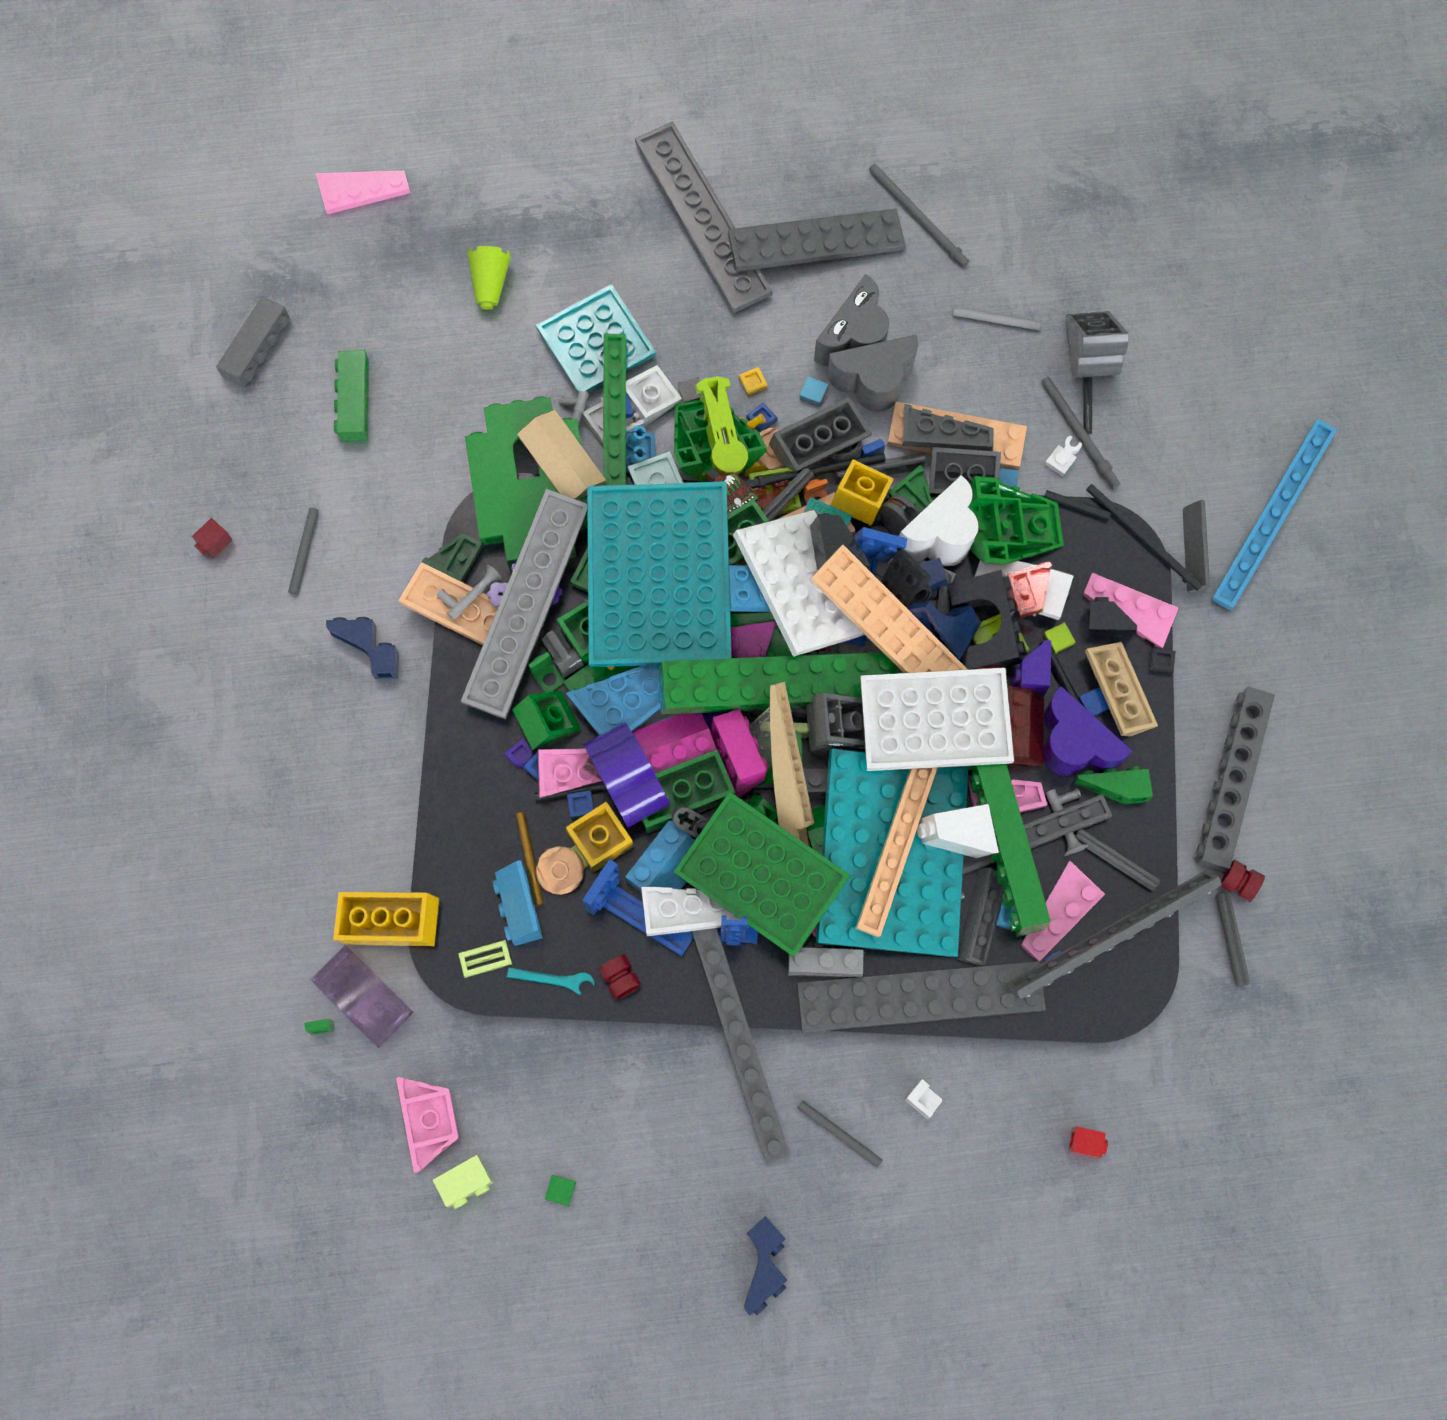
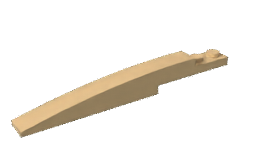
M785 682L770 685L771 753L778 823L780 827L810 847L806 827L814 824L786 685Z

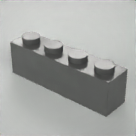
M261 296L216 366L221 377L242 387H245L247 382L253 379L256 368L264 362L270 346L276 343L279 332L288 324L289 315L285 306Z

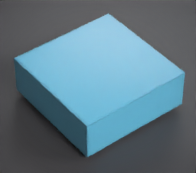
M808 376L799 398L820 406L828 384Z

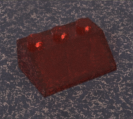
M1007 686L1014 756L1013 763L1043 766L1044 697L1029 688Z

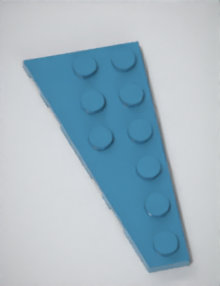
M642 665L611 676L603 681L567 692L566 695L598 735L624 722L627 723L632 732L661 709L659 665Z

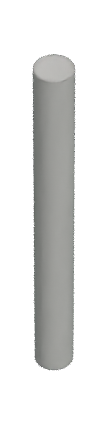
M954 307L953 316L1038 331L1041 326L1039 321Z

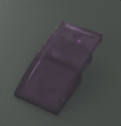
M346 945L310 979L378 1048L414 1013Z

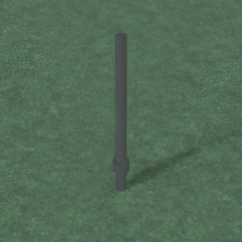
M1050 377L1044 378L1042 383L1098 465L1096 468L1100 474L1106 477L1112 488L1119 486L1120 482L1113 473V467L1109 461L1103 458Z

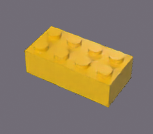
M339 892L333 940L346 945L434 946L439 898L429 893Z

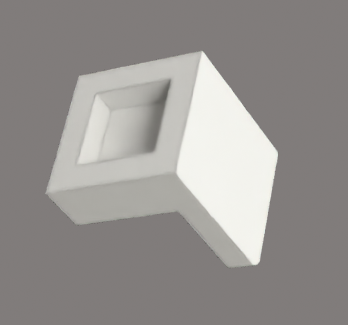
M922 1079L905 1101L926 1119H929L941 1104L942 1099L929 1089L930 1085Z

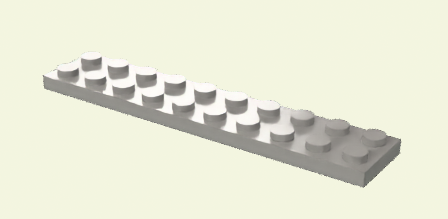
M548 489L545 490L461 703L506 719L588 513L586 503Z

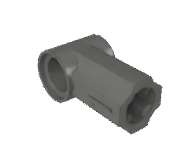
M559 629L548 632L542 638L544 646L553 657V662L563 678L584 666L577 652L570 648Z

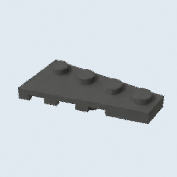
M904 404L902 446L993 451L994 428L967 420L964 422L957 421L949 415L943 417L932 414L930 410L923 409L921 411L912 408V405Z

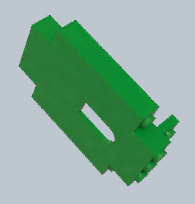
M539 396L529 401L514 400L509 404L501 405L500 403H494L488 407H483L487 433L473 432L469 436H465L480 540L483 546L504 542L509 568L518 560L545 490L548 489L558 493L540 466L539 477L518 480L513 453V445L519 439L517 434L535 417L553 411L551 397ZM563 418L562 420L581 445L577 419ZM585 495L578 501L587 504V495ZM588 513L581 530L588 529ZM575 545L572 550L570 558L577 557Z

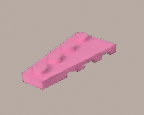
M404 170L316 173L327 214L410 193Z
M1094 573L1091 574L1083 596L1090 601H1095V597H1109V601H1114L1137 624L1136 634L1143 639L1146 638L1155 644L1156 648H1163L1178 607Z
M586 749L538 750L539 798L602 781Z

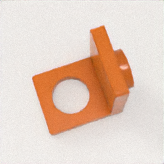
M815 479L808 482L802 492L806 504L810 497L823 498L827 496L825 491L828 484L827 479L821 481Z

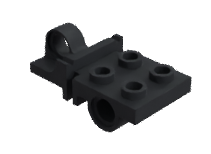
M897 550L880 582L907 609L911 603L928 601L932 594V589L927 585L931 576L905 550Z

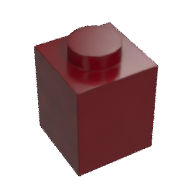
M212 517L192 535L196 542L194 547L203 556L207 553L211 558L219 554L232 541L228 532Z

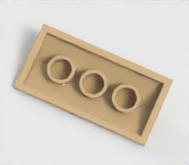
M556 410L535 417L517 434L559 494L579 500L587 495V486H601L606 482L604 476Z
M1122 642L1086 649L1087 658L1121 736H1133L1157 727L1158 724Z

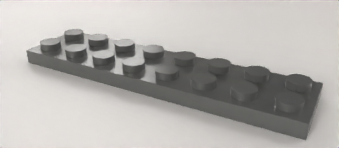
M897 208L728 229V238L736 272L902 251L906 247Z

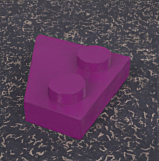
M776 621L731 627V655L740 658L766 657L777 624Z

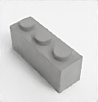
M801 948L795 957L789 954L788 976L858 978L863 975V950Z

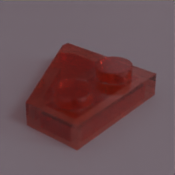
M1050 561L1007 574L1010 577L1011 592L1020 618L1043 612L1051 571Z

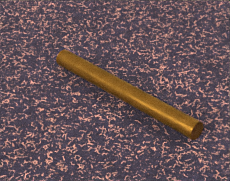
M525 812L516 813V819L534 906H541L544 903L540 883L536 875V864Z

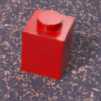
M1078 1126L1073 1127L1068 1153L1094 1159L1102 1158V1154L1105 1155L1108 1148V1140L1105 1139L1106 1133Z

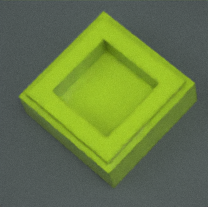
M1065 623L1043 634L1045 639L1051 640V647L1055 654L1076 643Z

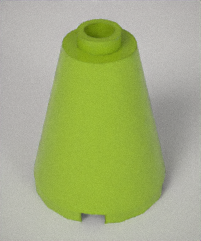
M477 246L476 251H472L471 247L467 250V257L475 301L477 305H480L481 309L492 310L494 306L498 305L511 260V253L508 250L507 254L502 253V248L494 246Z

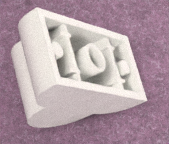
M960 476L900 532L899 537L907 538L906 548L903 550L916 562L927 557L931 560L940 558L942 566H954L966 558L978 532V521L974 513L968 508L972 500V489L964 477Z

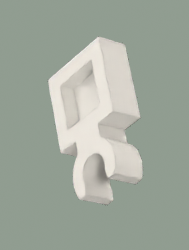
M1072 436L1067 437L1064 448L1058 445L1045 462V466L1062 477L1077 458L1073 454L1078 453L1082 446L1080 442L1076 447H1072L1070 445Z

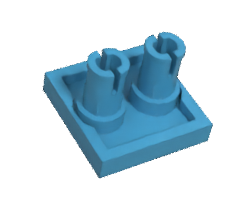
M640 425L635 426L633 431L626 430V475L630 476L628 466L655 457V433L646 432L645 428Z
M729 565L730 611L771 612L749 566Z

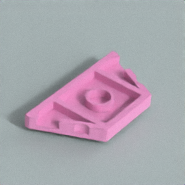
M398 1077L396 1080L413 1171L417 1173L460 1139L450 1089Z

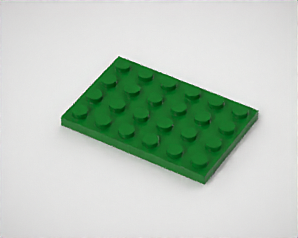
M731 792L727 794L674 870L675 874L742 920V916H747V924L793 957L797 955L851 877L850 874Z

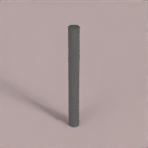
M309 508L288 590V593L293 595L298 593L318 513L316 508Z
M805 1101L800 1103L798 1106L800 1111L875 1167H879L883 1159Z

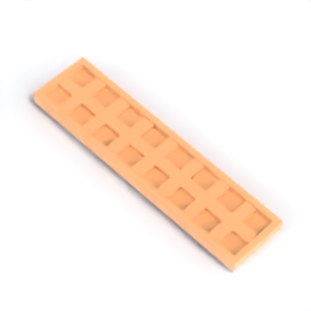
M844 545L840 546L810 578L903 673L968 670Z

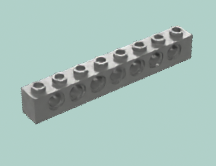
M1248 686L1242 693L1239 692L1235 702V705L1238 706L1237 713L1232 715L1229 725L1233 727L1231 735H1227L1224 743V748L1227 749L1226 755L1221 757L1218 766L1221 774L1219 778H1216L1212 791L1216 793L1214 800L1211 799L1208 804L1207 813L1210 814L1208 822H1204L1201 830V835H1204L1202 844L1199 843L1195 853V857H1198V866L1220 873L1227 872L1231 867L1275 694ZM1246 710L1252 711L1255 718H1250L1246 714ZM1240 731L1246 732L1249 735V740L1244 739ZM1235 753H1240L1244 757V761L1237 760ZM1229 774H1234L1238 778V783L1232 782ZM1223 796H1229L1233 801V805L1225 803ZM1218 817L1226 820L1227 827H1223L1218 823ZM1212 839H1216L1221 843V849H1217L1212 845Z

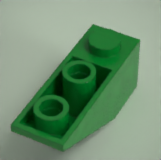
M1140 766L1129 767L1127 771H1118L1116 768L1104 770L1103 773L1095 774L1092 770L1083 771L1074 780V784L1100 795L1103 794V796L1123 804L1148 802L1153 797L1149 769H1141Z

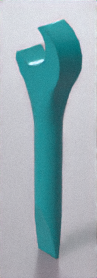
M508 968L507 973L509 978L559 985L572 990L577 995H581L579 987L583 982L588 981L595 986L593 978L587 973L559 976Z

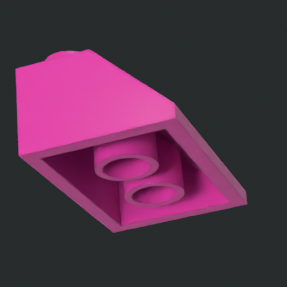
M740 709L713 717L710 732L735 790V796L738 798L763 782L768 771L766 759L761 757L758 752V741L749 732V721L746 716H742Z
M701 713L679 714L632 732L655 774L717 750L710 730Z

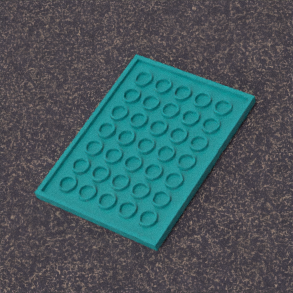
M726 481L587 486L589 666L660 665L662 661L731 658Z
M839 749L829 750L822 856L850 874L851 877L817 924L816 943L958 957L964 855L922 844L917 830L881 936L875 937L855 929L910 769L867 771L866 753ZM967 766L937 768L921 818L936 813L966 808Z

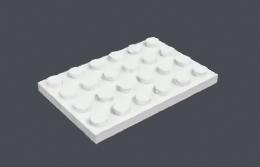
M814 510L739 529L733 534L793 657L865 635L810 580L817 572L810 525L817 517Z
M1005 668L861 676L867 771L1008 764L1014 762Z

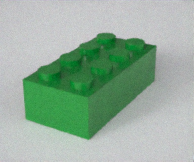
M718 750L656 773L655 775L670 805L643 819L642 823L648 834L663 828L669 820L672 821L671 813L677 806L684 805L697 813H701L719 806L729 792L735 795V790ZM686 811L684 814L679 813L677 816L680 821L688 818Z

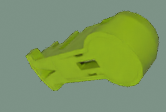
M716 376L703 379L696 384L695 389L696 393H700V400L704 404L705 413L703 419L708 422L706 432L712 450L710 455L712 469L716 468L721 474L719 476L725 478L730 474L737 476L743 471L748 460V452L745 446L737 439L726 389L730 388V381L727 378Z

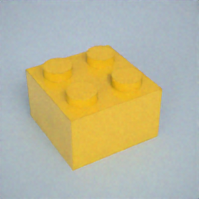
M853 459L830 506L872 525L894 478Z
M607 802L566 827L568 835L593 873L605 866L609 859L613 861L634 847L632 839Z

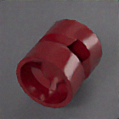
M1234 859L1230 869L1224 873L1220 887L1231 893L1237 891L1240 898L1252 902L1264 882L1265 875L1254 869L1248 871L1245 864Z
M625 954L611 959L598 969L603 980L610 983L608 989L614 1000L632 993L642 985L636 973L630 972L632 966Z

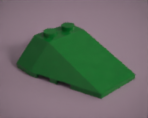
M700 399L675 404L674 457L680 471L701 482H707L724 477L717 476L713 479L709 474V471L712 470L710 460L712 450L706 432L708 422L703 419L705 413L704 404ZM730 407L737 439L745 446L748 452V460L743 471L740 473L742 474L767 452V447L760 433L756 429L752 430L748 427L747 421L737 417L734 414V410Z
M973 477L971 483L972 500L968 508L977 518L978 532L970 547V551L984 564L1006 565L1064 546L1057 502L1034 493L1030 495L1020 491V488L1017 486L1010 487L1001 483V480L997 478Z

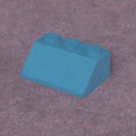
M669 820L625 876L626 882L641 894V887L682 889L687 881L675 874L674 870L695 840Z
M521 860L495 872L497 880L492 881L496 895H501L502 903L498 904L501 917H506L508 926L504 927L506 938L508 941L512 940L514 946L543 938L526 870Z

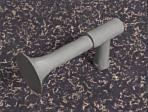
M584 390L579 391L577 398L565 396L559 398L560 406H575L572 419H577L578 425L589 393Z
M486 565L487 572L484 578L458 602L446 593L444 589L437 593V597L451 608L447 615L452 620H455L490 584L504 581L493 567Z
M1078 788L1060 796L1057 795L1055 789L1045 793L1054 813L1064 809L1062 804L1081 798ZM1073 832L1065 835L1068 845L1065 856L1088 847V845L1080 843Z

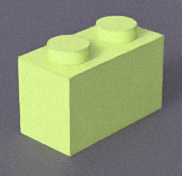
M478 1155L433 1179L445 1206L448 1208L453 1206L454 1209L468 1202L466 1198L476 1194L478 1197L490 1190L489 1185L493 1183L481 1157Z

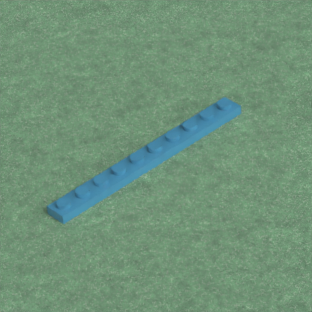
M1319 419L1315 421L1211 599L1212 601L1230 611L1233 610L1336 433V428Z

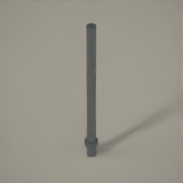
M876 164L869 168L878 180L950 253V257L953 260L956 259L963 267L969 263V260L962 254V249L956 247Z

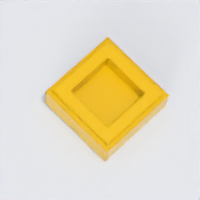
M759 367L739 374V380L747 396L768 388V384Z

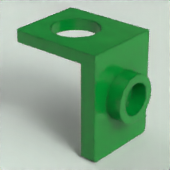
M548 652L536 657L529 664L531 675L545 693L555 691L563 685L565 679L553 665ZM554 674L557 677V681L554 685L548 686L543 682L544 676Z

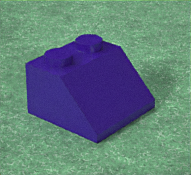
M1046 640L1021 662L1019 668L1015 669V675H1012L1011 689H1015V697L1043 699L1050 687L1051 640Z

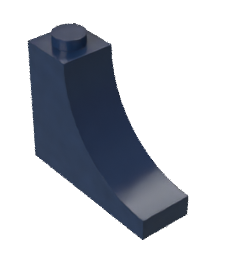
M931 601L911 603L908 608L958 660L962 657L981 625V621L971 606L952 608L947 615L939 612Z

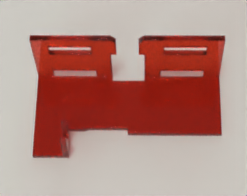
M788 480L773 484V492L766 494L767 486L751 491L758 495V499L755 502L762 511L764 510L763 507L769 505L788 485Z

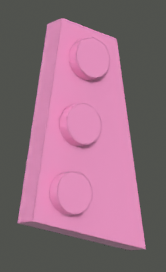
M968 775V790L972 805L975 807L976 802L979 800L977 793H973L971 789L970 779H972V775ZM1011 781L1020 813L1047 806L1041 782Z

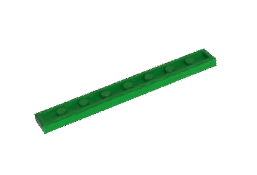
M604 334L603 476L606 482L603 486L626 485V334Z

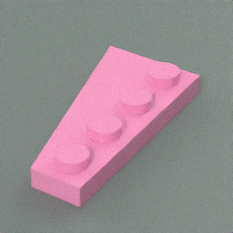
M1069 861L1046 900L1051 920L1045 931L1026 935L1021 947L1037 962H1040L1105 893Z

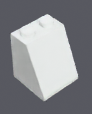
M988 804L936 813L921 818L919 821L917 834L921 838L922 844L974 858L999 852Z

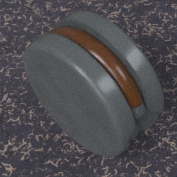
M893 495L879 509L882 522L896 536H899L900 532L920 514L914 504L901 495Z

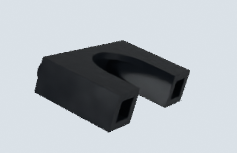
M1002 570L948 584L953 608L993 606L999 609L1001 614V626L997 634L985 643L967 647L962 655L963 665L968 670H974L977 667L999 666L1000 668H1007L1021 664L1024 660L1023 655H1026V648L1024 642L1020 641L1019 633L1022 632L1019 620L1015 619L1014 611H1017V605L1014 597L1011 598L1010 590L1013 589L1010 576H1006Z

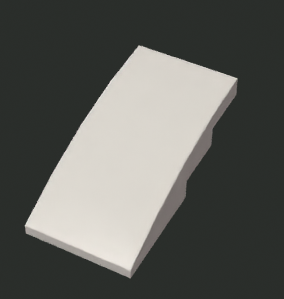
M658 365L626 381V394L629 396L634 413L633 417L626 418V430L633 431V428L638 425L645 428L673 408L675 404L682 401L681 396ZM601 398V403L584 411L581 417L603 446V398Z
M980 560L975 577L1002 570L1006 576H1010L1013 589L1010 590L1011 598L1014 597L1018 611L1034 616L1038 613L1057 620L1060 619L1073 575L1020 561L1006 565L984 564Z

